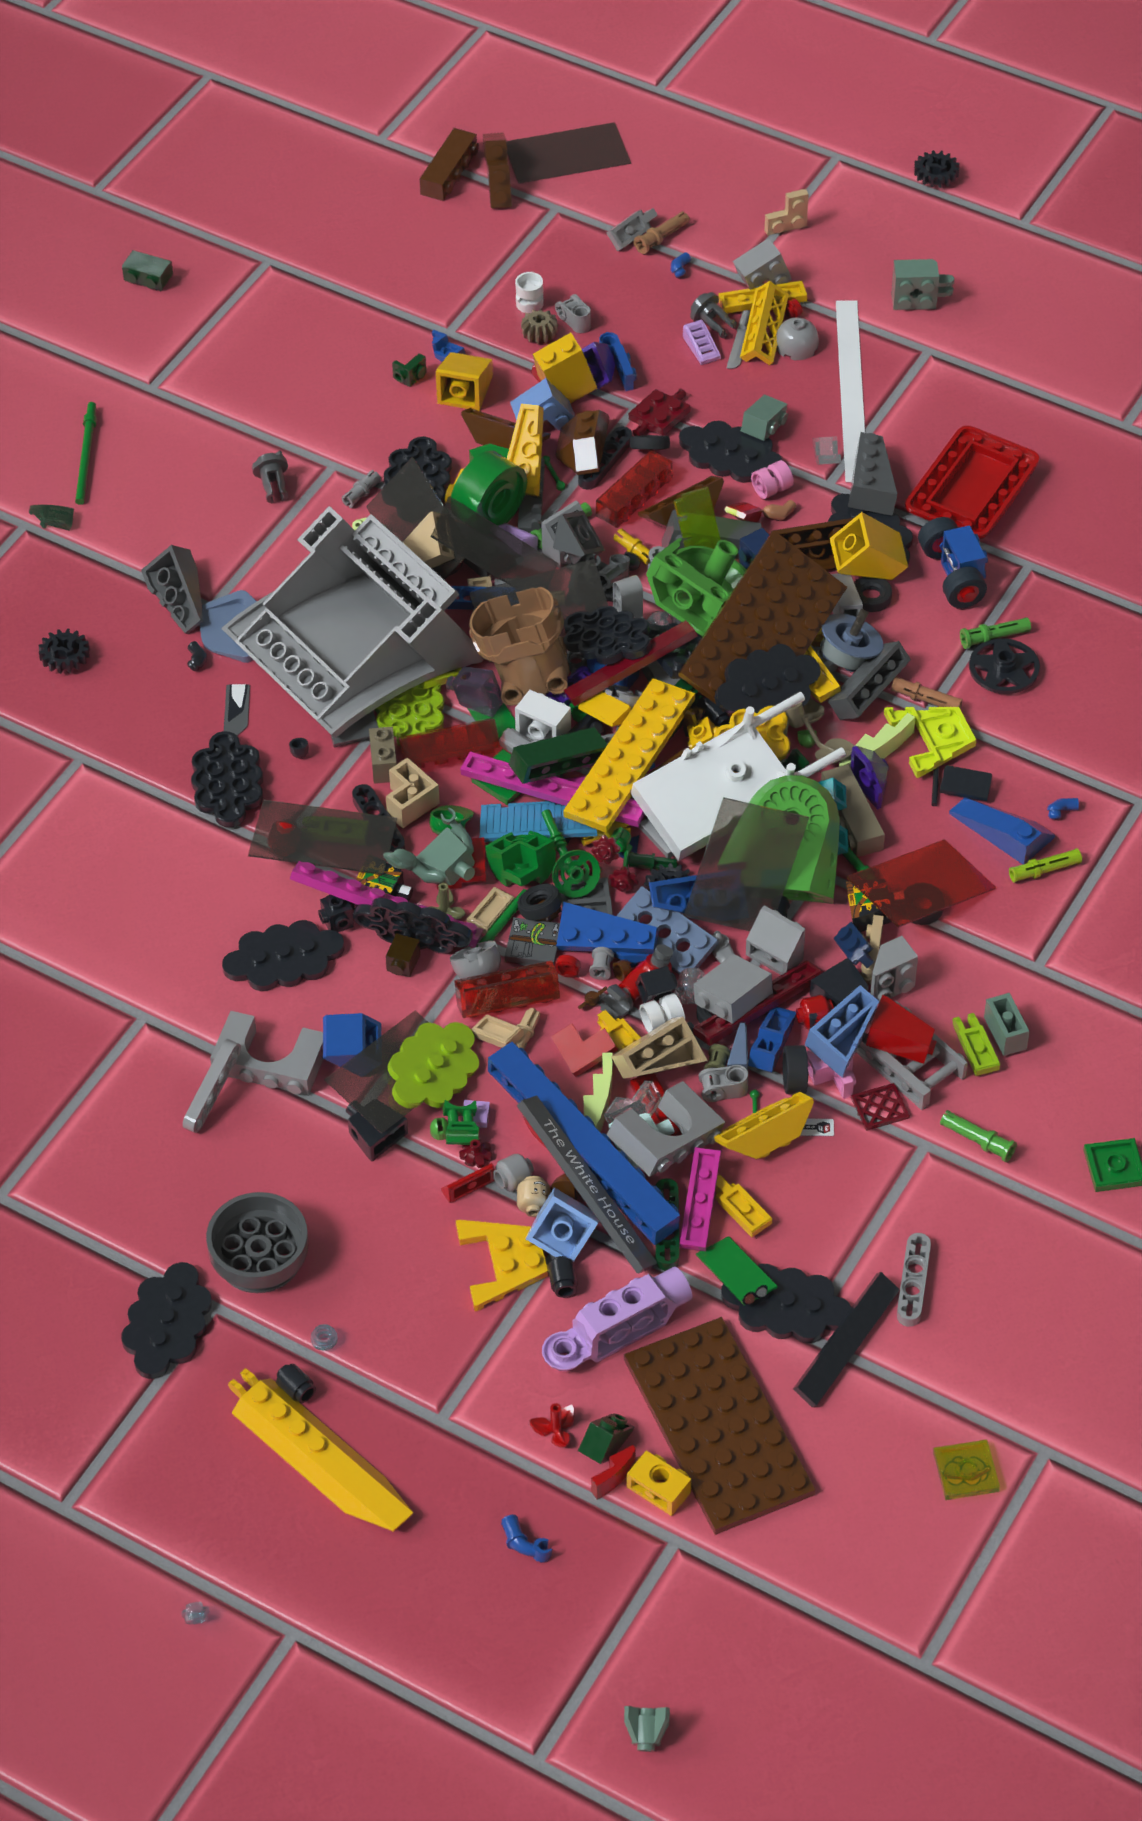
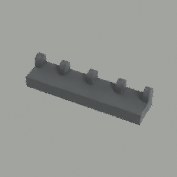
M541 458L539 496L524 495L519 507L518 528L528 533L541 528L545 460Z

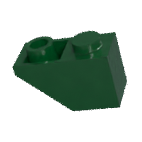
M616 1413L590 1422L578 1451L599 1464L609 1461L610 1456L618 1452L633 1432L634 1426L627 1423L628 1420L624 1416Z

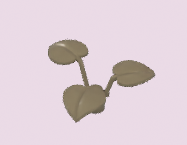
M811 697L806 705L803 706L802 702L785 711L788 721L784 734L787 736L788 725L798 728L805 724L815 743L820 748L815 753L817 760L841 747L844 749L846 756L834 763L852 754V747L854 745L845 739L833 738L828 740L825 745L819 741L810 723H814L822 718L825 711L823 706Z

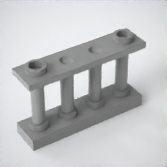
M866 1033L856 1050L858 1055L891 1084L894 1083L896 1088L921 1110L929 1106L930 1089L951 1073H955L961 1080L966 1078L968 1062L964 1056L956 1053L935 1034L932 1039L936 1040L937 1043L933 1055L927 1054L924 1064L913 1060L907 1065H902L895 1059L898 1055L866 1046L868 1038ZM934 1057L945 1065L925 1081H920L913 1075L915 1071Z

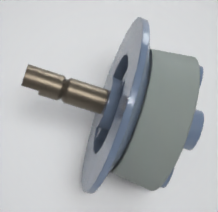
M860 609L857 617L839 613L829 615L824 625H822V632L825 637L820 643L822 655L826 660L850 672H855L868 658H874L881 653L884 646L882 637L874 627L865 622L869 612Z

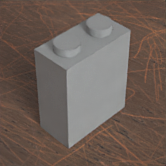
M735 954L731 955L693 984L695 1004L732 1024L773 993L772 973Z

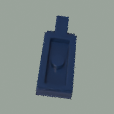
M852 922L842 927L833 939L855 966L861 962L868 969L874 963L868 953L874 948Z

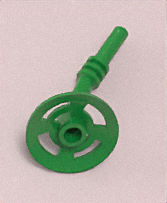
M549 809L544 810L541 814L551 835L549 838L554 840L555 851L560 856L553 868V883L559 892L567 897L577 898L585 896L595 888L599 881V863L587 851L572 850L568 852L566 848L567 842H565L563 833L559 832ZM579 855L578 860H572L571 856ZM588 860L592 865V876L589 875V866L586 863ZM581 865L584 866V868H585V873H584L583 869L580 867ZM559 870H561V871H560V875H561V879H562L563 882H564L563 885H561V883H560V881H559V878H558V871H559ZM564 872H566V874L569 876L567 879L565 878ZM582 881L587 883L580 889L571 890L572 884H578Z

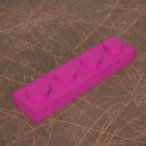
M695 1147L681 1231L680 1248L706 1251L721 1158L720 1150Z

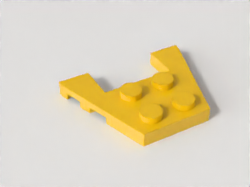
M455 1220L460 1245L483 1241L488 1242L496 1281L470 1286L474 1311L483 1309L485 1304L493 1300L497 1302L503 1299L504 1295L516 1289L520 1291L548 1277L543 1249L526 1240V1236L531 1229L530 1226Z

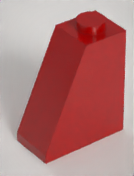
M882 995L870 1027L866 1046L924 1064L927 1054L933 1055L937 1041L932 1039L935 1032L934 1028L889 997Z

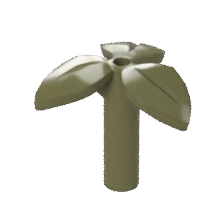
M446 883L439 884V892L436 898L439 907L430 906V908L439 909L456 920L462 918L465 915V911L462 908L450 907L454 903V898Z

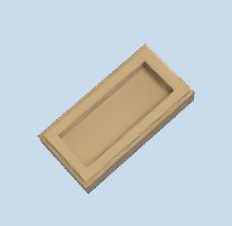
M494 887L467 918V922L483 929L482 933L486 934L513 902L515 897Z
M490 1015L484 1016L471 1029L475 1038L501 1048L510 1042L515 1044L525 1035L521 1027Z

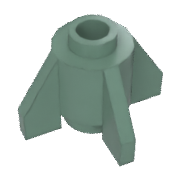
M624 1707V1723L631 1737L632 1745L637 1746V1751L652 1752L655 1751V1746H661V1740L669 1726L670 1708Z

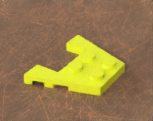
M893 707L884 708V715L889 725L893 727L907 713L915 716V725L929 750L927 753L909 757V765L916 778L929 773L976 746V738L959 707H929L928 710H915L914 707H905V710H893Z

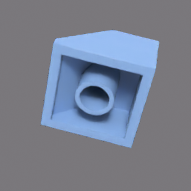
M554 1187L540 1209L526 1236V1240L554 1257L565 1256L574 1262L599 1220L591 1209Z

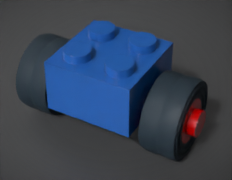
M939 517L927 522L920 529L918 540L928 557L933 559L941 558V565L947 575L943 582V592L949 604L958 609L968 608L977 604L984 598L987 592V584L984 579H986L985 563H988L987 553L985 550H982L978 535L973 533L970 525L958 528L957 524L948 517Z

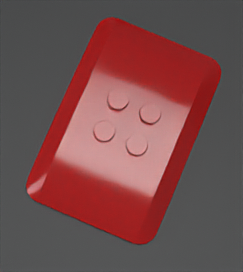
M962 426L956 431L908 496L905 507L908 512L929 521L939 517H948L957 524L958 528L970 525L973 533L977 534L979 539L985 538L1011 506L1039 463V455L1034 450L973 426Z

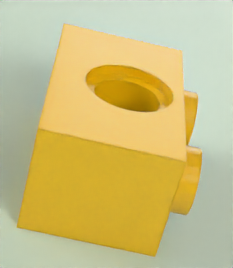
M646 1450L627 1473V1488L672 1516L691 1493V1478H689L685 1471L675 1469L667 1464L661 1456L653 1455ZM662 1479L666 1482L658 1483L656 1482V1480Z

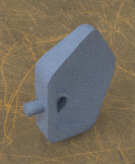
M239 590L203 604V622L200 624L201 640L206 649L245 663L251 662L253 659L221 628L239 613L257 602L248 592Z

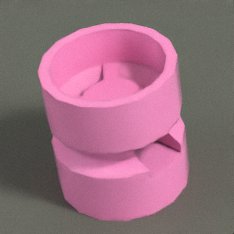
M782 460L770 464L767 468H761L751 475L752 485L762 499L775 495L777 491L781 492L793 486L794 480L791 470Z

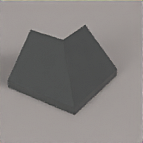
M584 511L559 516L553 549L567 552L574 566L586 561V557L589 554L598 555L605 551Z

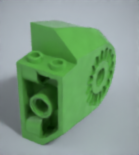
M678 538L654 556L646 575L656 605L679 621L683 622L686 620L703 637L746 572V569L735 560L738 548L729 541H718L714 549L705 546H688L679 549L682 539Z
M785 775L767 782L755 793L744 810L718 862V870L742 868L740 883L744 884L745 894L749 897L773 899L775 896L783 895L788 900L833 904L840 818L837 804L830 792L817 781L802 775ZM789 822H797V824L791 825Z

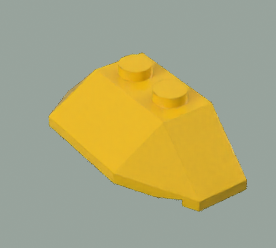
M798 1092L790 1098H784L726 1127L721 1131L722 1134L714 1136L715 1142L755 1159L767 1157L771 1151L789 1145L792 1140L801 1135L814 1104L813 1098Z

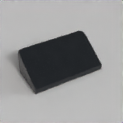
M946 765L940 793L987 801L991 788L992 774Z

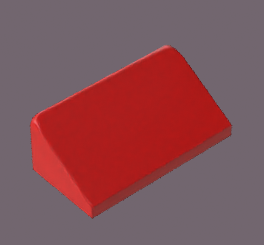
M491 1163L441 1188V1192L450 1203L495 1180L493 1175L494 1165Z

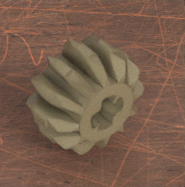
M542 308L540 311L532 309V312L525 313V317L522 319V334L524 338H528L529 343L536 341L537 345L539 342L547 344V341L554 340V336L557 334V319L555 315L550 313V310L543 312Z

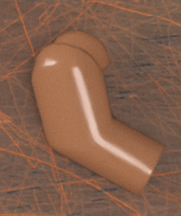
M788 500L783 506L770 504L763 508V515L766 518L781 521L787 518L797 506L792 500Z

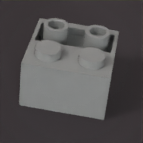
M764 905L746 939V955L776 973L783 975L798 966L804 958L805 928L799 923L782 916L778 911Z
M903 936L880 946L872 972L871 995L879 1002L882 995L891 999L900 993L909 992L915 987L918 955Z

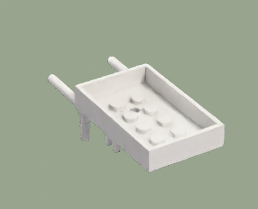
M802 692L791 696L757 716H754L753 707H747L743 721L704 744L699 741L692 750H689V748L685 749L681 757L633 783L631 795L678 861L733 831L751 798L770 780L785 775L809 777L846 756L844 749L841 747L802 770L795 772V764L789 763L785 769L757 731L756 727L804 701L805 697Z

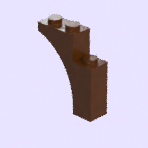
M504 133L483 134L490 207H512L510 169Z

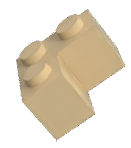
M406 758L389 769L390 789L393 792L386 796L387 812L402 828L406 827L440 804L439 785L410 759Z

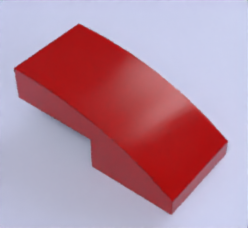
M634 1445L610 1456L609 1469L591 1478V1492L597 1500L612 1491L627 1477V1473L636 1463V1448Z

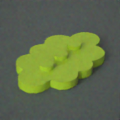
M421 684L416 685L374 709L378 714L376 719L378 728L393 727V735L396 736L397 744L405 750L412 751L423 747L426 743L427 735L435 734L443 728L444 716L441 711L444 709V697L440 693L441 684L427 689H423Z
M430 1022L420 1025L414 1036L407 1037L403 1041L400 1052L395 1053L388 1063V1072L396 1081L392 1088L394 1100L399 1105L410 1109L417 1108L423 1102L435 1108L443 1107L444 1100L450 1102L453 1094L460 1093L467 1084V1078L473 1076L479 1067V1059L473 1050L470 1049L475 1041L472 1030L459 1022L449 1023L444 1029Z

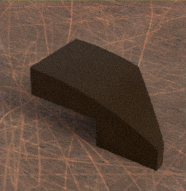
M693 705L686 711L683 717L685 736L689 737L687 727L690 725L697 726L699 721L704 718L706 709Z

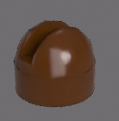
M620 960L613 964V973L619 981H623L634 969H631L630 964L632 963L628 960Z

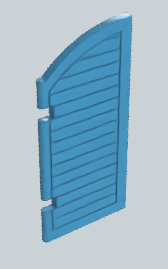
M551 801L508 803V807H501V804L481 805L479 838L484 837V842H493L511 832L513 836L528 835L529 831H533L549 838L551 835L541 814L547 809L551 811L558 830L563 833L564 838L597 836V829L565 818L563 810L566 806L556 805V803Z

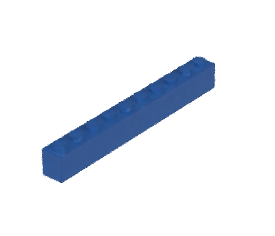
M510 1042L488 1057V1072L518 1103L524 1099L538 1096L616 1206L654 1245L679 1229L680 1212L677 1207L672 1203L669 1204L663 1198L661 1191L646 1180L643 1172L639 1168H634L629 1163L625 1153L621 1150L618 1151L605 1133H600L592 1119L584 1116L578 1110L576 1103L562 1093L556 1082H551L545 1076L543 1069L529 1059L528 1054L523 1048H518L513 1042Z

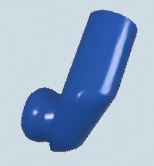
M685 252L671 262V272L677 278L686 273L683 266L691 261V256Z
M1078 798L1057 799L1048 805V817L1050 819L1061 818L1062 810H1078L1079 800Z

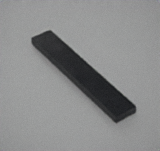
M882 1272L874 1276L793 1388L811 1407L817 1406L900 1289Z

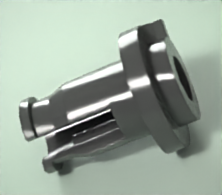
M714 292L700 295L691 306L690 318L694 322L703 320L711 329L717 331L721 338L727 337L728 334L724 332L725 330L713 319L718 315L732 329H735L736 321L731 320L728 314L717 305L719 297Z
M280 450L276 453L263 454L252 465L254 476L262 479L263 488L267 493L266 500L269 503L274 502L270 482L277 481L281 501H285L288 498L283 475L288 469V463Z

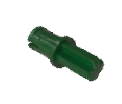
M630 852L628 868H640L650 870L651 872V869L659 870V865L668 868L669 863H672L673 868H677L678 861L671 858L656 857L655 853L648 855Z

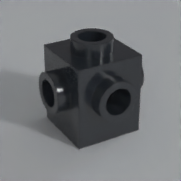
M333 895L320 899L321 910H318V915L322 924H325L328 930L341 932L354 927L353 913L355 906L352 902Z

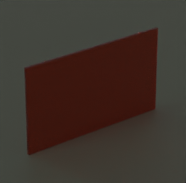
M945 839L847 876V879L897 927L996 889L982 873Z

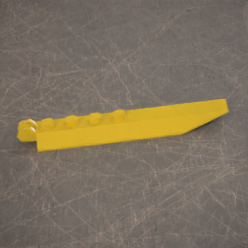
M245 1368L240 1373L241 1377L252 1388L246 1392L244 1387L235 1379L228 1383L231 1391L240 1398L232 1414L345 1514L393 1532L413 1515L412 1510L378 1470L298 1401H294L273 1379L258 1381L256 1376Z

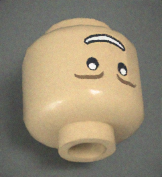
M539 1176L526 1177L517 1187L518 1209L530 1217H537L551 1193L550 1185Z

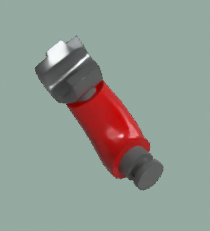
M663 944L657 945L655 952L649 954L619 985L615 984L608 987V994L598 1002L601 1006L600 1010H606L613 1018H619L620 1020L628 1015L634 1006L633 1002L641 997L635 984L639 974L668 966L671 971L670 958L673 955V950Z

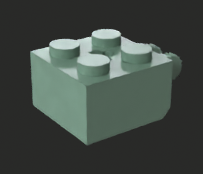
M933 259L894 260L891 290L893 310L936 309L937 297H948L953 294L954 288L952 285L955 278L953 275L939 274L938 263Z

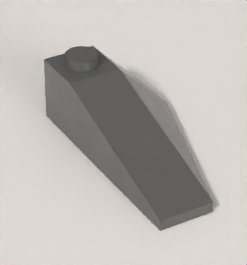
M170 545L145 566L141 572L148 590L158 597L159 603L168 609L171 617L183 632L189 634L203 622L198 569L190 549Z

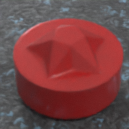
M561 955L556 959L554 968L559 975L570 978L578 975L581 963L573 956Z

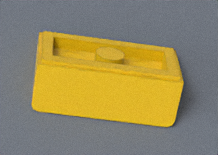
M601 691L580 703L578 709L614 727L623 723L631 710V706Z

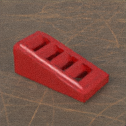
M740 502L725 507V512L733 517L755 523L759 522L763 512L761 508L747 502Z

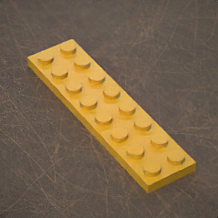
M652 678L563 810V816L607 833L632 796L633 783L646 775L683 719L684 714L695 701V693Z

